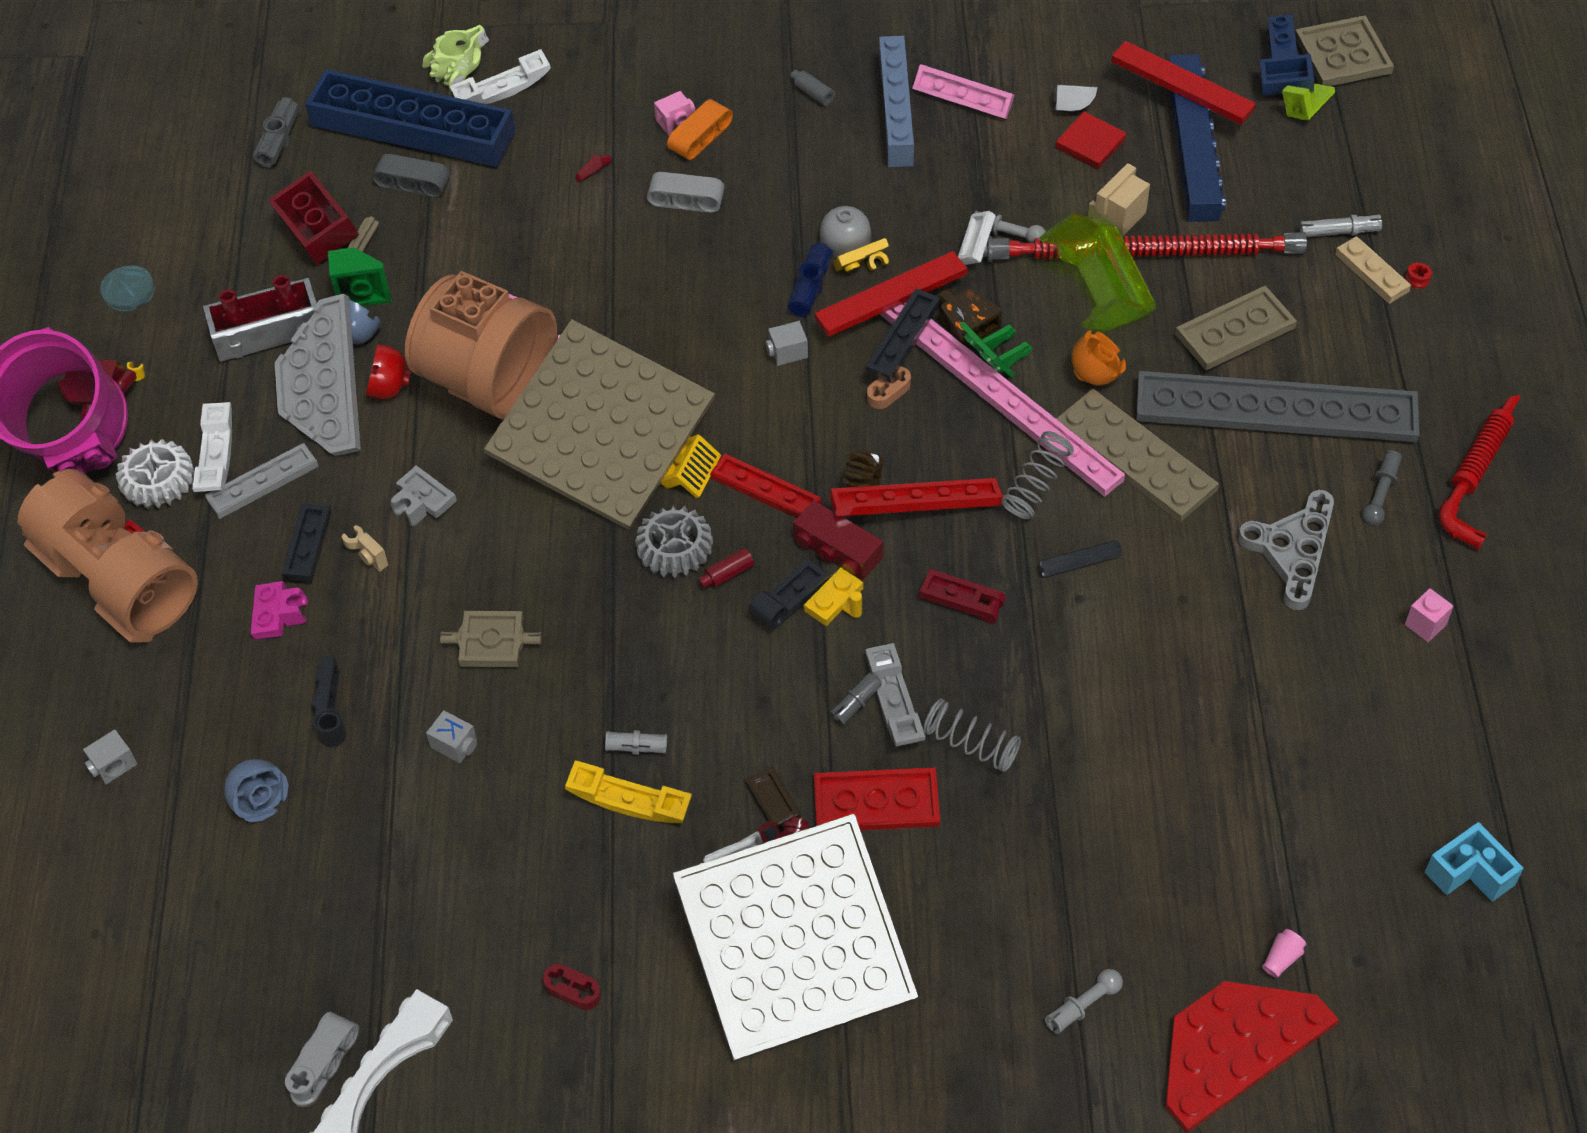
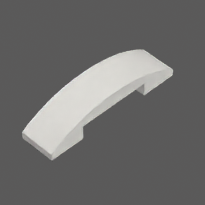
M540 49L518 58L520 66L475 83L473 77L449 87L455 98L489 104L508 98L526 89L543 77L551 67Z
M230 402L203 404L200 423L203 434L199 467H195L194 492L215 491L224 488L229 471L232 444V407Z

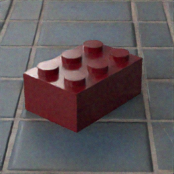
M311 170L268 200L280 219L316 265L328 258V251L339 250L359 235L349 217Z

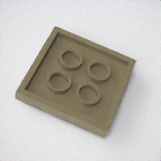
M1366 15L1300 28L1295 31L1296 41L1303 54H1311L1313 73L1320 85L1333 86L1393 72L1394 65Z

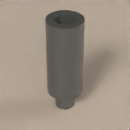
M794 70L791 73L790 77L794 80V85L824 106H828L833 102L836 93L823 82L806 71L799 72Z

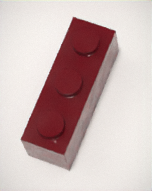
M815 500L793 522L794 539L800 546L813 550L823 560L833 562L862 581L883 558L882 540L847 519L835 516L833 511Z

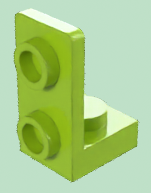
M1314 84V91L1310 92L1306 88L1287 85L1282 91L1287 116L1301 120H1310L1335 93V88Z

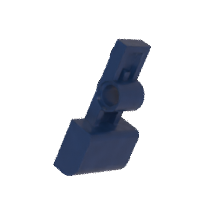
M1293 14L1267 17L1271 58L1260 59L1262 96L1282 95V91L1287 85L1306 88L1310 92L1314 91L1311 54L1298 55Z

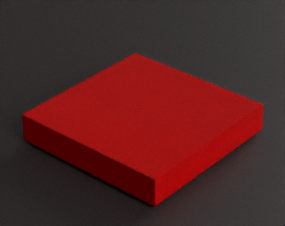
M1083 112L1056 141L1055 148L1099 169L1126 140L1127 133Z

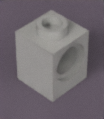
M115 729L83 749L89 759L84 763L94 778L99 775L105 784H108L137 765L130 749Z

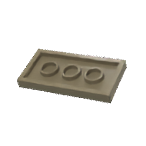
M1263 286L1176 327L1175 335L1207 371L1295 329L1297 320L1266 286Z

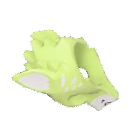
M478 25L468 30L446 31L444 35L436 38V42L433 45L434 50L424 56L422 67L425 69L431 66L430 76L436 77V82L445 80L444 85L451 86L465 80L479 65L481 47L489 41L484 28ZM457 41H464L466 43L456 46ZM449 87V95L453 97L454 95L452 94Z

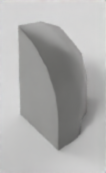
M1057 85L1053 94V101L1056 102L1054 109L1063 111L1081 110L1093 101L1098 87Z

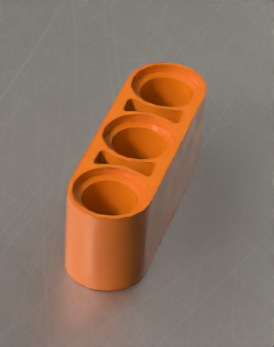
M708 99L670 134L667 147L686 159L692 160L730 125L733 111L712 99Z

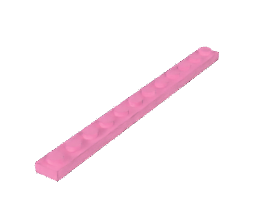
M907 302L889 309L880 315L893 325ZM932 319L929 321L916 342L925 352L1036 442L1041 439V435L1045 431L1055 432L1066 438L1074 447V452L1071 456L1055 453L1042 441L1039 444L1063 460L1067 467L1104 497L1124 482L1125 474L936 322ZM1045 436L1046 438H1051V439L1058 440V439L1053 438V437H1051V436ZM1049 441L1055 447L1070 452L1062 445Z

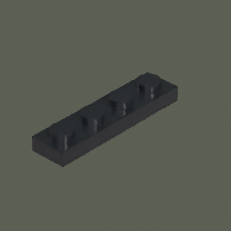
M919 289L914 290L866 365V373L888 382L892 381L939 307L940 297Z

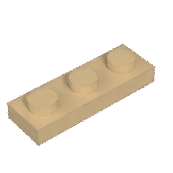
M1357 236L1337 247L1335 255L1389 304L1410 291L1411 284Z

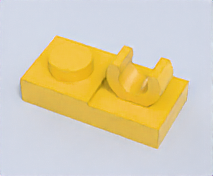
M886 238L840 255L832 263L836 272L843 269L846 272H850L859 268V263L868 258L867 267L870 271L876 269L874 259H879L883 267L889 263L887 255L883 253L889 245Z

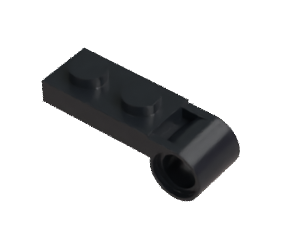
M807 559L770 593L766 591L759 592L751 601L749 612L769 628L774 629L807 602L829 580V574Z
M323 656L321 668L316 670L318 690L317 693L312 695V710L316 711L314 725L321 743L327 747L341 745L347 736L341 715L338 711L334 710L340 674L335 656ZM335 726L334 728H332V729H330V730H326V729L329 728V727Z

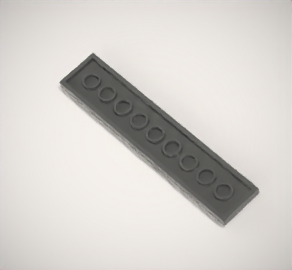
M1139 371L1136 421L1418 442V391Z

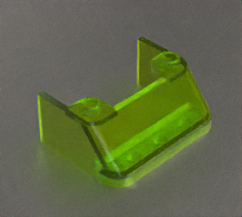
M1071 212L1040 236L1042 242L1057 245L1059 249L1058 255L1064 262L1078 266L1097 306L1091 310V316L1082 322L1083 327L1109 331L1145 317L1156 309L1154 299L1120 232L1112 223Z

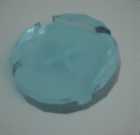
M135 265L114 269L105 276L100 287L104 301L111 309L118 311H132L137 309V306L142 303L145 305L150 301L155 290L150 273L144 268Z

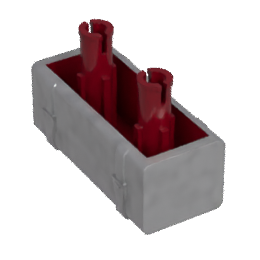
M278 275L272 281L274 284L272 288L237 297L234 290L226 289L219 294V302L203 306L212 341L220 362L233 358H242L247 354L291 343L292 337L302 323H307L315 312L313 308L316 305V300L309 278L290 282L288 276Z

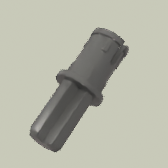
M869 673L853 690L849 689L847 691V696L830 711V715L835 721L838 722L840 720L839 724L844 726L859 708H865V702L882 686V681L874 673Z

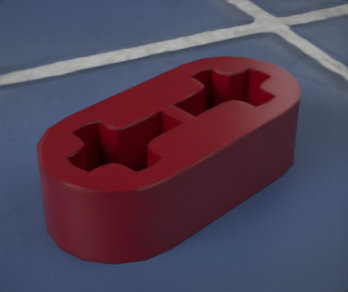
M554 964L544 972V986L547 993L583 1010L593 1009L600 1003V986L593 978L562 964ZM562 975L566 984L558 982L554 986L552 978L558 979ZM588 988H591L593 996L587 995L582 999L579 990L586 992Z

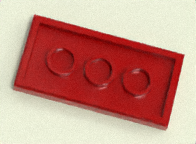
M936 767L814 773L816 826L855 814L860 830L940 827Z

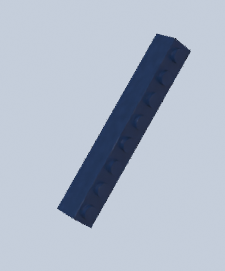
M1199 54L1169 55V62L1205 79V65L1200 63ZM1169 90L1187 221H1219L1221 210H1225L1226 199L1225 195H1221L1220 192L1222 191L1223 180L1222 175L1217 173L1220 168L1219 156L1214 154L1217 149L1216 137L1212 138L1214 122L1213 119H1209L1211 110Z

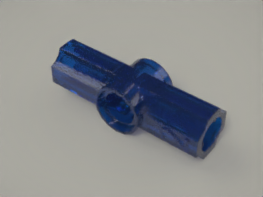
M817 242V244L811 245L804 264L799 268V277L788 303V310L792 311L795 316L804 317L805 315H810L817 296L822 292L823 280L833 257V250L826 244Z

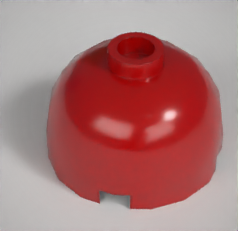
M377 344L366 396L374 399H390L399 394L402 385L408 386L411 371L406 370V359L397 349L388 345Z

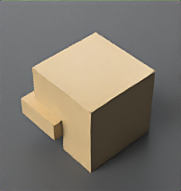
M1127 163L1097 193L1096 202L1092 201L1089 203L1088 218L1123 237L1146 214L1150 184L1136 177V167Z

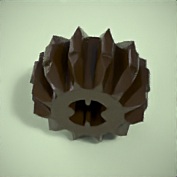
M857 449L850 455V460L846 462L847 466L842 480L843 487L878 486L882 477V457L872 451Z

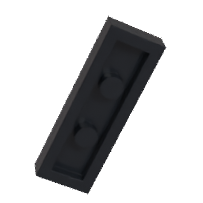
M301 505L281 573L284 580L312 582L332 513L330 506Z

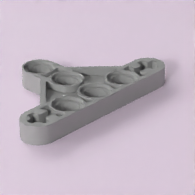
M1324 490L1313 491L1308 497L1306 508L1270 525L1257 521H1248L1242 524L1239 531L1238 541L1240 545L1245 549L1263 553L1286 583L1283 601L1286 606L1293 610L1305 609L1310 603L1334 505L1333 496ZM1317 502L1323 503L1321 513L1315 512ZM1316 522L1321 525L1322 529L1320 531H1312L1307 527V524ZM1254 531L1259 534L1260 538L1250 540L1245 537L1244 533ZM1283 538L1288 542V545L1279 547L1272 540ZM1303 545H1311L1316 548L1317 552L1307 554L1301 547ZM1297 568H1306L1311 572V575L1302 577L1295 570ZM1297 586L1303 587L1300 599L1294 597Z

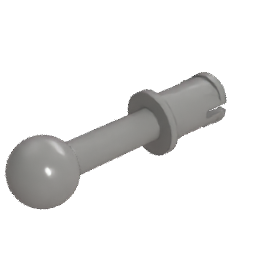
M1002 215L995 216L991 232L995 236L1001 231L1026 238L1028 243H1034L1035 238H1039L1041 243V238L1047 237L1046 231L1042 226L1033 225L1026 228L1002 221Z
M1105 969L1098 975L1097 984L1077 999L1071 996L1067 997L1061 1007L1045 1017V1022L1049 1029L1054 1030L1056 1034H1060L1075 1020H1082L1085 1017L1084 1009L1101 996L1118 993L1123 985L1120 973L1114 969Z

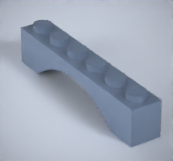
M904 36L879 37V63L884 96L888 167L914 166V138Z

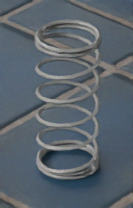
M1045 431L1042 433L1041 439L1037 441L1039 450L1031 451L1029 454L1031 462L1022 465L1024 475H1018L1014 478L1016 487L1008 488L1006 491L1007 495H1004L1001 499L1004 507L1020 518L1032 519L1035 515L1034 510L1024 500L1010 495V490H1019L1027 499L1037 504H1041L1042 500L1035 493L1019 487L1017 484L1018 477H1026L1038 489L1046 492L1050 491L1046 483L1033 476L1026 475L1024 467L1026 465H1033L1046 477L1051 479L1058 478L1056 473L1048 467L1034 463L1032 459L1033 453H1041L1049 462L1058 467L1065 466L1064 461L1059 457L1041 450L1039 443L1042 441L1050 450L1063 456H1071L1074 452L1073 445L1066 438L1055 432ZM1045 436H1051V437L1056 438V439H1058V440L1051 439V438H1046ZM1049 441L1062 445L1070 452L1055 447ZM1045 454L1050 455V456L1056 458V459L1059 460L1063 465H1060V464L1054 462V461L1051 460L1049 457H1047ZM1039 467H1042L1047 471L1051 472L1055 477H1052L1047 473L1043 472ZM1031 479H1033V480H1035V481L1041 483V484L1044 485L1047 489L1040 487L1039 485H1037L1036 483H1034ZM1023 491H1025V492H1027V493L1033 495V496L1036 497L1039 501H1036V500L1032 499V498L1029 497L1027 494H1025ZM1005 499H1008L1018 510L1008 504ZM1014 502H1016V503L1020 504L1021 506H1023L1028 512H1026V511H1024L1023 509H1021V508H1020L1018 505H1016Z
M942 698L937 700L925 720L923 727L925 734L930 735L935 730L937 740H942L950 734V745L952 747L959 746L965 740L964 750L967 755L972 754L979 748V759L981 762L987 761L994 754L993 764L995 769L1005 772L1010 767L1021 744L1020 737L1016 735L1011 738L1002 753L999 765L996 766L997 753L1006 735V730L1002 732L993 751L985 759H982L983 743L992 724H988L980 742L973 750L968 752L967 742L969 734L977 721V716H974L965 736L954 745L952 743L953 733L963 713V709H960L949 731L940 738L938 737L939 724L949 703ZM939 708V711H938V713H937V716H936L934 722L932 723V725L930 726L931 721H932V719H933V717H934V715H935L937 709Z

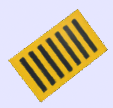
M699 434L692 436L686 442L661 481V484L666 489L682 485L695 498H699L721 454Z

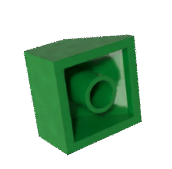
M355 247L328 251L329 272L335 295L345 294L349 297V300L362 307L392 303L382 262Z

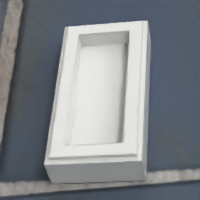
M985 211L971 215L958 255L964 265L981 262L995 219V214Z

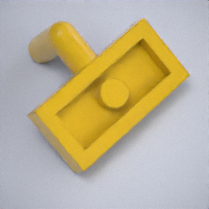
M840 568L804 604V611L826 627L842 610L852 617L858 618L862 615V594L860 592L863 590V582L843 568Z

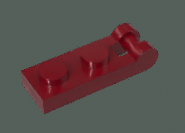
M929 569L919 598L978 616L983 621L991 624L996 623L999 616L998 609L1003 606L1006 600L1005 594L1001 591ZM981 599L987 601L988 605L980 603Z

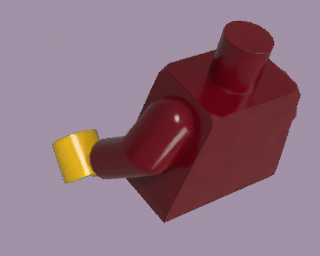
M98 360L105 373L118 384L123 394L134 381L142 380L145 377L143 364H140L138 368H134V363L128 362L127 370H125L116 360ZM69 371L59 374L56 384L64 399L75 408L81 409L80 421L82 422L93 402L95 393L94 374L88 371Z

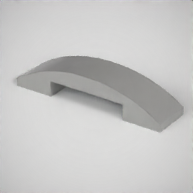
M894 643L865 649L870 673H874L882 681V686L876 691V696L895 746L925 740V734L918 713L914 711L902 675V666Z

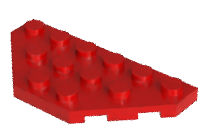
M1228 981L1222 982L1174 1017L1165 1109L1185 1133H1189L1335 1027L1339 1019L1315 994Z

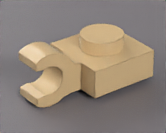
M357 525L353 527L357 535L355 538H348L345 534L342 535L343 543L347 548L361 550L358 553L366 565L372 564L379 572L388 566L384 549L369 534H364L361 527Z

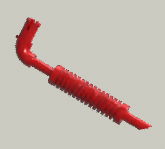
M1519 395L1509 397L1501 409L1497 408L1491 411L1461 465L1451 479V484L1454 488L1452 494L1440 507L1438 516L1444 530L1452 536V539L1456 538L1476 550L1480 549L1487 534L1457 518L1458 505L1465 494L1469 495L1475 492L1515 421L1512 412L1521 398Z

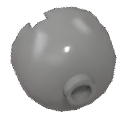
M836 207L830 210L821 222L819 229L820 244L822 248L825 247L829 250V254L834 257L871 243L870 222L865 214L855 207Z

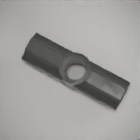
M283 97L282 100L278 101L272 115L263 121L264 132L253 154L254 160L261 164L262 167L271 168L273 164H276L281 150L290 143L289 133L300 111L299 105L292 101L291 98Z

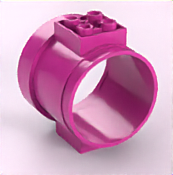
M49 326L42 330L19 334L0 346V439L21 452L34 455L46 463L48 469L54 473L65 469H76L86 475V473L94 469L99 470L108 467L111 461L118 458L115 449L121 442L127 428V402L121 388L105 373L98 359L85 346L73 337L54 331ZM65 372H92L95 377V393L92 405L82 422L73 431L58 440L45 444H32L27 432L26 418L30 402L39 388L51 378Z

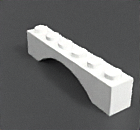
M417 989L411 997H407L402 1002L399 1014L392 1024L389 1023L384 1027L377 1045L363 1056L359 1070L354 1077H349L341 1088V1095L334 1104H330L324 1110L320 1124L314 1132L310 1133H358L363 1110L375 1087L387 1073L402 1061L437 1044L453 1021L449 1007Z

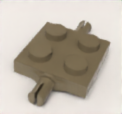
M464 611L463 623L459 631H442L440 642L441 644L459 645L458 661L460 667H519L520 651L523 645H541L542 635L541 632L523 631L524 617L522 611Z

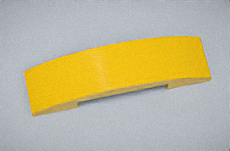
M576 760L565 785V789L603 808L640 819L664 823H683L692 798L690 793L662 786L660 791L604 774V768Z

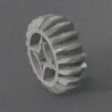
M673 505L669 511L661 507L659 514L651 511L650 519L643 518L642 526L638 527L635 539L637 555L642 559L645 567L650 566L653 574L660 570L663 578L668 573H672L673 577L676 578L678 573L683 572L687 577L688 570L692 569L697 572L699 564L705 565L707 556H710L712 552L713 536H711V528L709 524H706L704 516L698 517L696 510L688 513L685 506L681 510H676ZM690 534L696 538L695 543L690 541L688 537ZM654 540L659 542V549H656L652 545Z

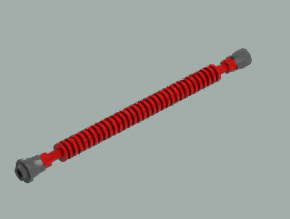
M1305 232L1283 233V236H1272V238L1259 239L1257 233H1253L1252 236L1251 234H1239V236L1232 234V237L1230 234H1225V238L1224 234H1219L1218 238L1217 234H1212L1211 237L1210 234H1205V236L1201 234L1198 235V238L1196 235H1191V239L1189 235H1184V240L1183 235H1178L1177 240L1176 235H1171L1170 239L1169 235H1164V238L1162 235H1157V240L1155 235H1151L1150 241L1148 236H1144L1143 241L1142 236H1137L1136 241L1135 236H1130L1129 240L1128 236H1123V240L1121 236H1116V241L1114 236H1110L1108 242V237L1103 236L1101 242V237L1099 236L1096 237L1095 242L1094 237H1089V241H1087V237H1082V242L1080 237H1076L1075 242L1073 237H1069L1068 242L1066 237H1062L1061 243L1059 237H1055V243H1053V238L1049 237L1048 243L1046 238H1041V243L1039 238H1035L1034 243H1020L1019 241H1009V238L992 239V236H989L982 257H987V262H992V260H1008L1009 257H1019L1020 254H1034L1035 259H1039L1040 253L1042 259H1046L1047 253L1049 259H1053V253H1055V258H1060V253L1062 258H1067V253L1069 258H1073L1074 253L1076 258H1080L1081 253L1082 258H1087L1088 253L1089 258H1094V252L1096 258L1101 257V252L1103 258L1108 257V252L1110 257H1114L1115 252L1116 257H1121L1122 252L1123 257H1128V253L1130 257H1135V252L1137 257H1141L1142 251L1144 257L1149 256V251L1151 257H1155L1156 252L1157 256H1162V254L1169 256V253L1171 256H1176V251L1178 256H1182L1183 251L1185 256H1189L1190 252L1191 256H1196L1197 253L1198 256H1203V253L1210 255V252L1212 255H1217V251L1218 255H1223L1224 251L1225 255H1230L1231 252L1232 255H1237V253L1239 255H1244V253L1250 255L1251 252L1253 255H1257L1259 249H1272L1273 252L1283 251V254H1305L1307 237Z

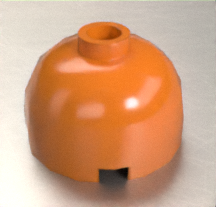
M1088 330L1072 349L1071 361L1074 373L1079 380L1086 381L1092 385L1109 384L1126 370L1125 359L1120 361L1117 356L1120 350L1110 338L1098 331L1095 334H1091L1092 330Z

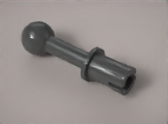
M1393 450L1386 451L1381 468L1375 473V479L1379 481L1371 504L1365 506L1362 511V520L1368 525H1380L1385 518L1382 506L1389 486L1395 485L1398 481L1396 475L1402 461V455L1399 452Z

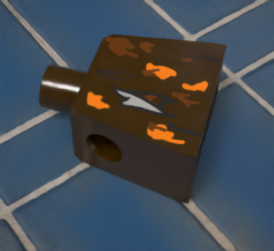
M946 289L939 295L940 303L942 304L939 320L941 326L967 348L972 345L963 337L967 333L960 326L963 321L982 339L1001 328L1002 310L974 290L966 289L956 296L949 289Z

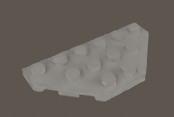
M345 294L321 299L313 308L315 310L314 314L307 323H302L291 339L293 342L284 355L280 354L275 361L278 414L335 456L361 451L349 297Z

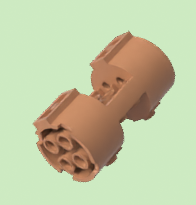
M65 469L53 473V479L49 480L42 487L37 484L29 492L19 510L18 524L21 526L22 535L26 538L24 546L58 577H80L82 573L89 579L90 595L97 602L94 610L129 642H151L154 635L172 626L192 603L198 585L196 572L172 551L173 548L164 541V537L158 532L149 530L148 532H133L132 534L125 530V512L121 505L117 503L118 500L109 493L110 490L106 486L94 483L87 475L76 469Z

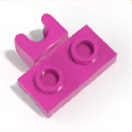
M283 581L255 585L251 635L253 638L258 640L283 636L284 623L286 626L305 623L307 619L299 609L300 606L308 604L305 593L300 588L287 589Z

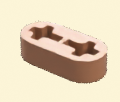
M900 367L891 382L878 378L870 384L867 389V402L870 407L884 409L905 394L911 386V374L908 369Z

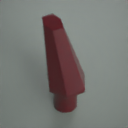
M595 154L575 176L576 181L580 183L600 172L603 166L611 164L612 159L610 155L599 156Z

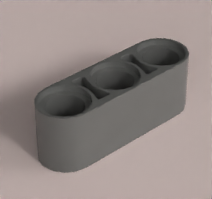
M393 154L382 155L372 174L373 181L380 187L429 197H439L450 177L449 169L443 164Z

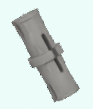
M634 730V733L606 732L605 751H632L634 755H639V752L666 754L667 734H640L638 730Z

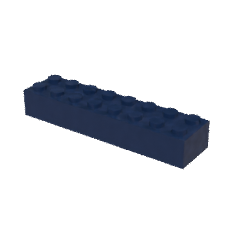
M325 69L305 103L311 126L495 167L498 166L515 133L513 114L510 109Z

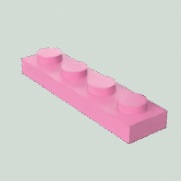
M922 64L919 66L912 88L1004 119L1008 117L1015 94Z

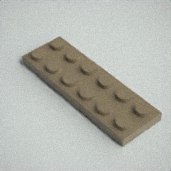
M1094 389L1056 418L1125 474L1124 480L1180 523L1218 490L1219 483Z

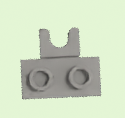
M415 466L396 482L400 492L391 499V507L395 515H401L406 511L409 525L415 526L427 516L426 511L435 518H438L457 499L453 492L418 466Z

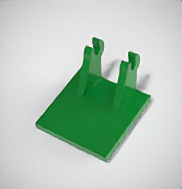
M964 321L960 324L967 332L963 337L999 374L1005 371L1013 378L1016 374L1009 367L1020 358L1027 356L1032 350V347L1027 342H1023L1021 345L998 357L993 350L1005 340L1012 338L1016 332L1010 324L984 339L978 336Z

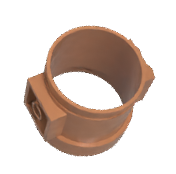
M460 271L458 275L451 274L439 279L430 287L418 304L406 336V364L412 373L447 388L449 394L471 403L477 409L499 419H504L556 343V318L548 308L521 297L511 299L507 290Z

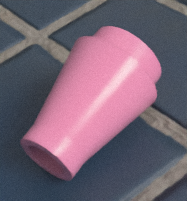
M1289 929L1278 933L1268 957L1262 965L1263 970L1270 976L1278 978L1283 971L1305 953V940Z

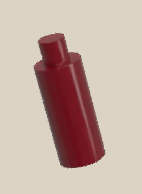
M742 548L704 569L705 575L698 578V583L702 588L709 585L715 588L753 567V558L746 548Z

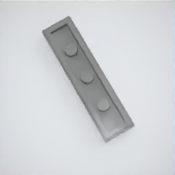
M302 443L226 483L222 490H215L205 494V498L217 517L221 519L319 466L309 449Z

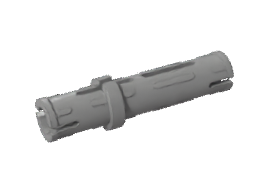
M1354 214L1348 218L1300 221L1299 230L1300 232H1305L1306 237L1351 234V236H1355L1362 232L1381 231L1382 220H1379L1381 219L1380 214L1359 217Z

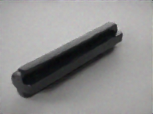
M1113 540L1040 560L1038 567L1041 575L1046 577L1121 556L1122 549L1119 541Z

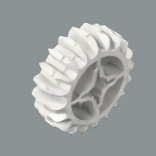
M151 439L148 445L140 443L138 449L130 448V455H122L123 463L117 464L118 472L116 473V479L121 493L129 502H133L137 507L144 505L148 510L152 505L160 509L163 503L171 506V500L174 498L181 500V493H188V485L193 484L194 468L191 464V458L181 446H177L173 441L166 443L161 439L158 443H155Z

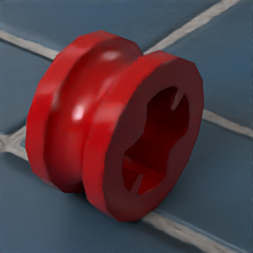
M1413 263L1407 270L1408 273L1405 280L1413 288H1425L1430 282L1432 270L1426 264Z

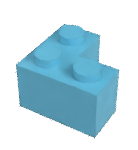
M1478 822L1432 854L1425 873L1446 895L1470 879L1493 902L1516 885L1524 868Z

